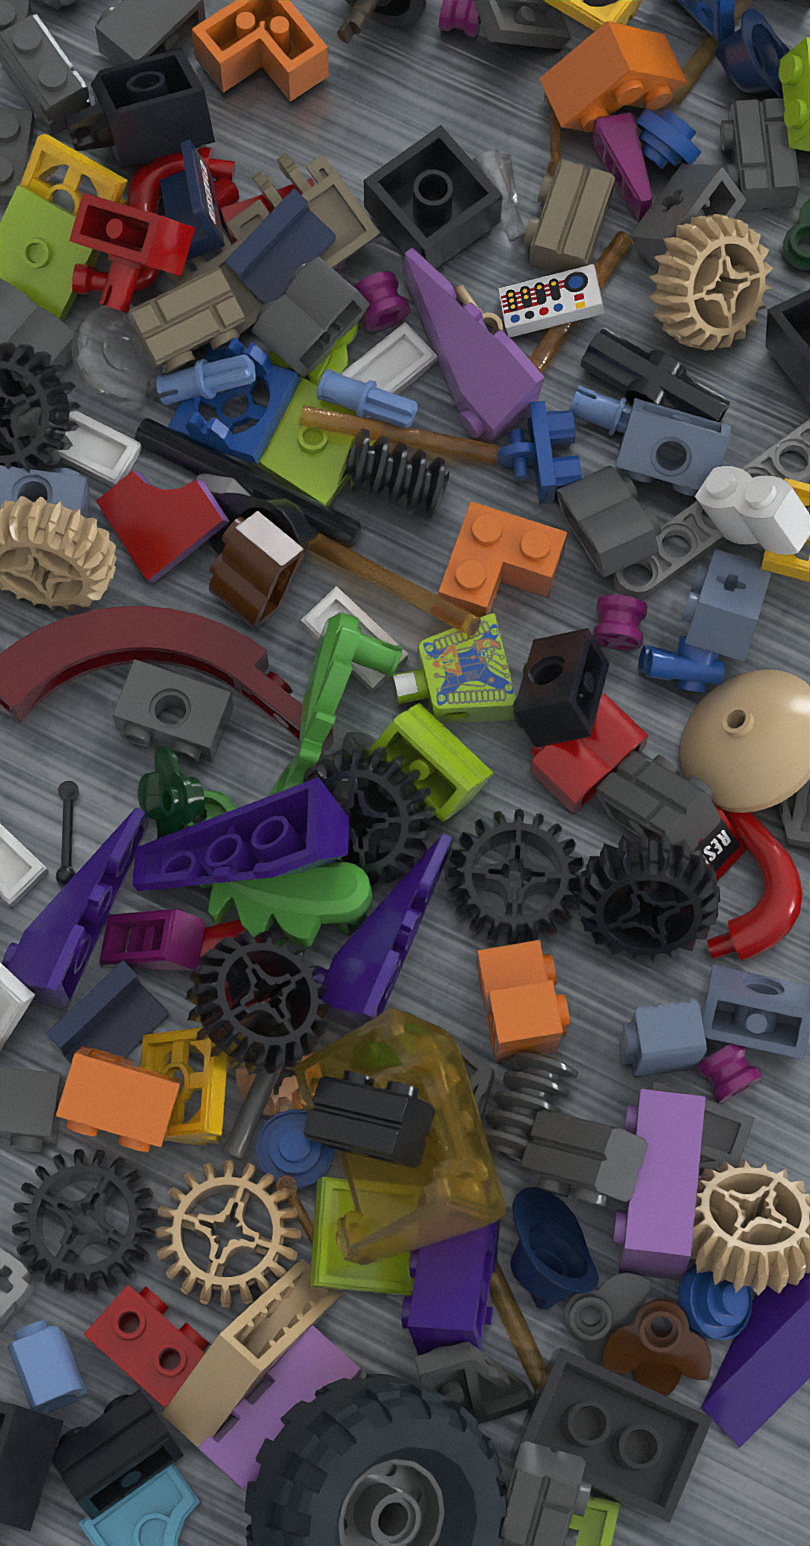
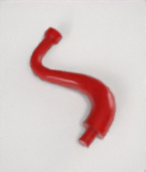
M201 147L197 150L214 179L228 177L231 181L234 180L235 161L214 159L213 148ZM180 153L156 158L146 166L138 167L133 173L128 186L127 206L157 214L158 203L163 197L160 180L185 170L183 155ZM76 263L72 276V292L87 295L91 291L103 292L108 272L95 271L90 265ZM147 266L146 271L140 270L134 293L150 287L158 278L160 270Z
M722 810L741 841L759 865L764 879V891L760 901L754 908L741 916L728 920L729 932L707 939V944L713 959L737 952L741 961H744L772 948L791 931L800 915L803 891L799 872L791 856L751 812L741 813Z

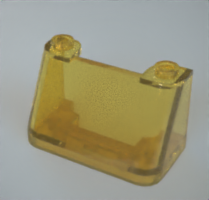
M391 1008L294 1067L299 1086L297 1090L298 1099L308 1113L315 1106L313 1098L319 1078L328 1076L342 1080L344 1070L374 1078L373 1087L386 1089L388 1080L416 1087L419 1089L417 1098L433 1105L436 1111L429 1135L425 1136L426 1146L420 1166L416 1167V1169L340 1151L356 1210L342 1215L337 1223L336 1243L345 1261L359 1265L372 1264L485 1228L505 1215L504 1195L463 1058L456 1042L445 1029Z

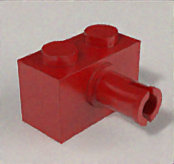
M83 193L69 242L108 254L107 259L112 260L98 304L128 313L131 309L130 304L140 270L146 271L147 266L178 276L182 275L195 227L158 214Z

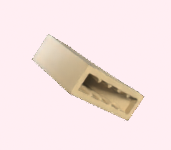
M304 1259L299 1260L218 1335L163 1411L162 1415L197 1447L208 1436L213 1438L233 1416L232 1410L243 1398L247 1400L266 1378L267 1372L311 1325L314 1326L334 1306L342 1295L340 1291L334 1289L309 1287L311 1266Z

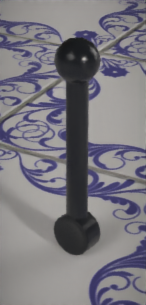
M64 781L58 788L59 797L63 801L61 867L56 872V881L62 886H65L76 874L74 869L71 868L73 805L80 793L77 784L73 781Z

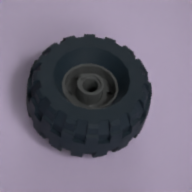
M366 1374L365 1379H356L355 1381L342 1378L316 1390V1399L308 1403L301 1400L299 1403H296L280 1418L285 1426L273 1441L265 1438L255 1458L256 1462L261 1464L257 1480L247 1483L244 1512L251 1516V1524L246 1527L248 1546H503L505 1537L499 1536L501 1518L507 1517L506 1483L498 1479L503 1469L492 1440L484 1435L476 1426L478 1420L458 1403L420 1383L389 1374Z

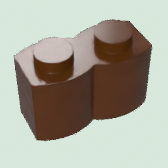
M259 511L246 520L243 517L237 518L227 528L222 537V541L226 543L223 552L215 559L209 569V573L213 575L209 584V592L253 629L259 627L278 611L289 591L290 580L299 568L304 556V548Z

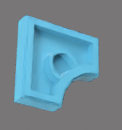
M173 1463L94 1520L87 1516L78 1524L93 1546H179V1538L186 1519L199 1506L201 1501Z

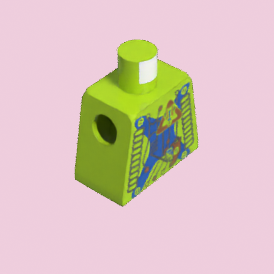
M495 613L482 616L420 641L417 645V659L420 669L394 674L392 677L398 705L427 699L430 713L442 724L508 721L515 719L513 703L516 696Z

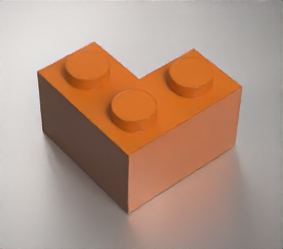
M235 0L192 28L195 59L223 93L260 68L265 70L290 102L329 77L328 46L290 0Z
M606 21L539 78L560 126L587 133L593 132L596 119L611 116L624 105L646 108L648 110L662 108L673 99V94L687 83L665 34Z
M471 501L438 591L437 612L466 622L488 615L491 612L500 583L549 598L564 555L567 532Z
M540 940L477 950L476 966L494 1062L511 1061L513 1054L517 1052L531 1053L535 1051L545 1055L557 1053L561 1037L567 1036L566 1026H570V1017L565 994H555L554 985H557V978L552 954L543 955Z
M83 1045L74 1054L56 1116L67 1119L65 1128L71 1131L96 1137L98 1131L104 1130L120 1135L117 1143L122 1146L142 1152H149L151 1145L161 1147L165 1140L182 1079L135 1066L132 1059Z

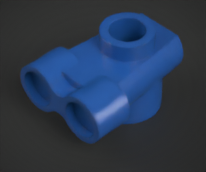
M680 636L677 652L643 645L639 655L638 669L639 673H644L649 678L677 679L676 687L679 689L707 692L708 683L721 685L724 677L725 662L717 659L718 653L686 644L687 636Z

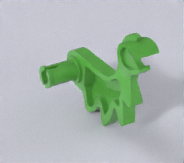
M339 612L327 619L318 641L303 699L299 750L285 767L268 796L302 784L306 777L307 769L318 762L322 744L334 725L336 719L334 713L353 668L350 666L351 662L386 674V676L392 678L400 662L402 646H396L361 633V627H358L359 618Z
M203 791L205 803L202 815L207 814L204 821L236 809L232 800L222 792ZM191 821L189 824H187V827L193 826L195 824ZM331 862L302 873L272 878L200 885L201 888L212 887L208 913L211 921L215 924L221 923L227 912L233 906H236L244 931L248 930L253 938L259 932L267 930L269 932L272 925L277 923L282 934L288 937L289 941L305 948L311 947L322 924L335 923L338 931L345 935H350L348 924H352L356 932L368 918L366 911L370 907L373 897L370 881L364 870L355 864L346 862Z

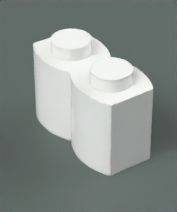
M716 467L712 469L695 495V498L720 533L733 543L745 545L760 543L769 552L791 555L799 553L810 536L809 512L791 485L779 477L757 476L752 478L745 470L737 467Z

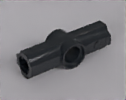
M605 327L599 332L597 331L581 359L580 367L623 391L624 397L627 398L626 400L631 405H633L636 398L721 423L730 406V400L687 376L683 365L671 355L658 350H652L648 353Z

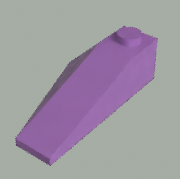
M411 248L404 254L402 273L433 350L438 356L439 365L456 407L460 412L458 415L459 420L472 437L478 438L480 436L490 447L531 416L530 402H538L545 377L515 342L501 329L494 335L487 330L482 320V311L472 302L461 306L456 301V293L451 283L414 248Z

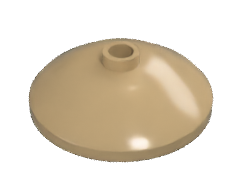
M755 670L734 676L710 691L690 715L682 734L680 762L686 780L688 781L691 776L700 778L713 791L715 798L712 800L713 804L722 810L745 813L759 811L779 804L791 797L810 779V686L799 677L784 671ZM745 721L743 725L736 728L741 722Z

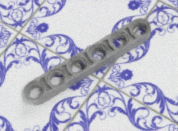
M810 419L741 469L749 473L752 478L757 476H775L783 480L788 478L803 483L809 481ZM786 451H796L804 456L807 466L800 472L792 473L786 471L781 466L779 457ZM698 500L661 526V534L656 536L658 553L634 563L644 565L651 573V580L646 585L635 587L627 583L623 577L624 569L614 573V585L621 595L640 600L650 597L727 540L718 529L709 528L704 524L701 517L704 509ZM671 535L682 536L688 541L690 552L681 558L671 557L665 553L662 542Z

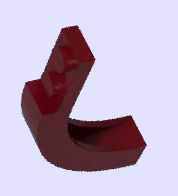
M119 606L91 610L41 627L16 641L0 653V707L20 723L41 701L71 681L112 666L133 664L135 659L144 663L174 665L191 669L218 680L247 699L300 742L303 705L290 695L293 692L292 688L280 676L271 671L267 675L263 674L269 667L267 650L234 629L197 614L151 606ZM333 729L330 730L322 744L320 756H323L334 744Z

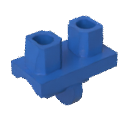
M545 401L530 402L531 417L528 418L530 442H525L523 430L516 429L510 431V444L502 447L497 452L498 463L505 468H514L516 481L528 480L530 478L529 466L533 465L539 505L554 503L557 489L582 479L578 455L552 457L551 446L575 443L574 416L572 411L546 412Z

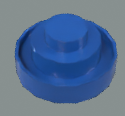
M645 108L635 121V124L642 130L638 137L644 144L641 148L643 156L660 169H663L667 163L676 168L680 161L685 164H693L700 156L701 151L691 142L696 131L670 110L665 109L659 117L654 112Z
M291 1109L277 1113L264 1124L257 1137L256 1155L260 1168L264 1174H272L274 1176V1184L282 1188L302 1190L316 1185L317 1179L327 1175L334 1161L335 1149L327 1148L305 1138L303 1131L309 1112L305 1110Z
M694 1264L685 1273L679 1286L678 1304L687 1315L689 1329L705 1340H727L736 1337L746 1327L752 1312V1293L750 1286H743L736 1293L733 1283L726 1280L715 1285L713 1272L697 1273V1267Z

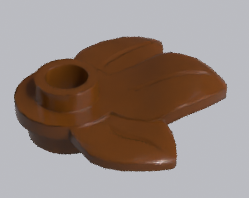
M654 1299L645 1303L638 1310L633 1323L621 1326L611 1333L606 1341L602 1355V1367L617 1374H624L633 1370L639 1384L664 1396H668L674 1391L682 1375L697 1380H708L712 1365L711 1351L707 1342L700 1335L689 1329V1321L683 1308L668 1299ZM658 1317H664L672 1325L666 1331H657L652 1327L651 1323Z

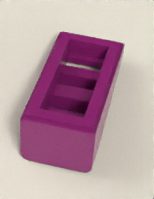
M631 113L598 118L594 121L592 140L594 147L609 173L615 177V184L636 221L639 223L652 205L653 197L634 115L631 116Z
M178 909L110 914L107 918L99 965L115 968L124 960L131 969H195L199 962L205 922L200 917ZM129 928H131L127 952H125Z

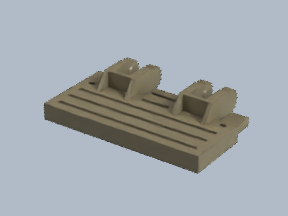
M287 153L277 159L279 168L284 176L292 182L299 194L309 202V209L335 233V241L320 256L333 269L380 236L377 227L323 154L306 165V169L317 183L313 187H311ZM259 171L252 178L274 210L283 199L276 191L275 185L268 175H264L262 171ZM260 199L226 223V226L237 240L235 243L231 244L223 233L225 246L219 248L221 253L208 262L204 260L202 255L190 259L196 271L191 273L187 266L184 265L181 276L165 272L176 288L219 267L246 319L243 326L237 329L239 336L254 327L257 322V315L264 304L226 269L225 261L270 214Z

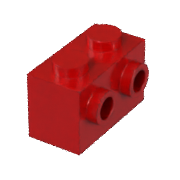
M127 1285L88 1328L84 1335L166 1409L205 1355L204 1350L210 1343L188 1323L185 1322L178 1330L163 1316L169 1307L148 1287L145 1286L138 1294L131 1286Z

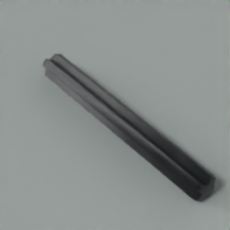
M145 418L136 430L134 438L141 443L142 448L197 475L210 474L233 478L255 498H282L290 500L300 508L308 524L318 529L319 535L345 548H351L360 535L361 524L359 521L150 418Z

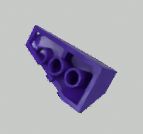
M319 777L136 847L132 885L137 891L272 878L302 873L348 855L349 817Z
M135 808L26 928L19 944L12 942L9 945L2 960V965L35 994L33 1000L66 1013L68 1012L106 925L107 918L113 909L135 859L136 847L141 845L149 827L145 811Z
M442 833L423 857L417 861L334 955L329 969L327 970L322 967L318 969V974L315 975L314 981L328 985L326 994L320 999L331 1005L329 1014L324 1017L325 1019L359 1033H368L369 1036H374L452 848V836Z
M804 1273V1277L797 1286L787 1283L780 1293L775 1292L767 1285L759 1296L755 1294L752 1300V1312L748 1323L734 1338L700 1407L706 1415L713 1418L712 1421L738 1448L810 1378V1273Z

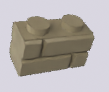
M567 160L559 161L554 176L545 174L537 203L544 204L540 218L531 216L523 241V245L530 247L529 263L531 266L560 273L590 265L613 195L615 183L613 174L594 168L586 169L584 165Z
M219 267L129 310L127 314L128 323L152 369L156 370L165 365L169 373L194 361L195 357L192 352L209 343L214 351L228 345L233 337L238 339L240 336L237 329L241 328L246 321Z

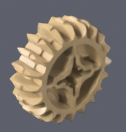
M720 214L707 215V217H692L690 224L677 225L676 237L664 239L667 249L665 255L662 254L654 257L660 264L658 273L649 276L650 279L657 283V289L649 298L659 304L653 316L658 318L659 321L664 322L662 330L675 337V340L679 341L682 345L706 351L709 349L715 350L716 347L730 348L733 340L745 339L746 327L758 325L755 315L757 310L767 308L762 301L764 292L772 289L765 282V276L773 267L768 265L767 262H763L769 249L759 244L760 234L754 232L753 229H748V224L743 223V221Z
M20 496L17 502L5 500L0 508V590H10L15 593L16 600L25 598L32 601L34 607L38 603L44 604L53 611L58 606H62L68 611H73L77 605L89 607L92 601L101 600L103 593L107 591L109 582H112L116 566H114L116 561V545L109 540V532L107 530L97 528V519L85 518L80 515V508L68 509L63 507L61 501L57 504L47 503L41 496L36 502H32Z
M744 1158L737 1168L732 1167L725 1161L721 1163L716 1171L705 1168L703 1174L699 1177L697 1185L690 1259H696L697 1273L711 1271L713 1272L715 1285L724 1280L732 1282L736 1293L743 1286H750L757 1296L761 1294L767 1285L777 1293H780L787 1283L797 1286L804 1277V1273H810V1194H805L804 1181H788L786 1169L776 1174L768 1170L766 1161L759 1168L750 1167Z
M232 1160L225 1161L223 1166L224 1177L216 1178L212 1164H204L203 1172L207 1181L198 1184L192 1173L188 1172L185 1174L184 1180L191 1191L185 1195L179 1189L172 1187L168 1191V1195L179 1205L177 1210L161 1206L158 1211L161 1218L172 1222V1227H159L154 1232L157 1239L172 1241L171 1245L162 1247L157 1251L160 1261L177 1259V1262L166 1271L167 1277L170 1280H175L186 1273L188 1277L182 1283L181 1292L188 1296L193 1293L198 1284L202 1285L200 1302L206 1306L212 1301L214 1291H221L220 1300L224 1309L231 1308L232 1292L240 1291L241 1299L245 1306L253 1304V1297L249 1288L257 1284L262 1294H264L271 1287L270 1283L265 1279L269 1273L279 1280L287 1272L282 1266L277 1264L279 1258L288 1262H295L298 1257L295 1250L283 1246L284 1242H295L301 1239V1231L299 1229L284 1228L285 1223L292 1222L298 1218L297 1209L289 1207L279 1210L278 1208L289 1198L287 1189H279L272 1195H269L268 1191L274 1183V1176L272 1174H265L258 1184L253 1183L256 1172L255 1165L248 1163L243 1170L242 1177L238 1178L235 1177V1165ZM234 1192L232 1198H229L225 1209L219 1214L211 1216L192 1213L202 1201L210 1196ZM249 1197L259 1202L268 1212L273 1225L272 1240L261 1237L258 1232L249 1229L245 1225L246 1206ZM233 1217H235L237 1233H243L244 1239H231L227 1247H224L223 1251H221L218 1245L221 1242L219 1236H214L211 1229H226L229 1222H232ZM185 1229L196 1232L198 1236L207 1239L211 1243V1251L208 1258L210 1262L206 1273L196 1267L186 1254L184 1247ZM251 1253L256 1255L259 1253L265 1255L263 1260L252 1270L234 1277H222L231 1259L237 1254Z

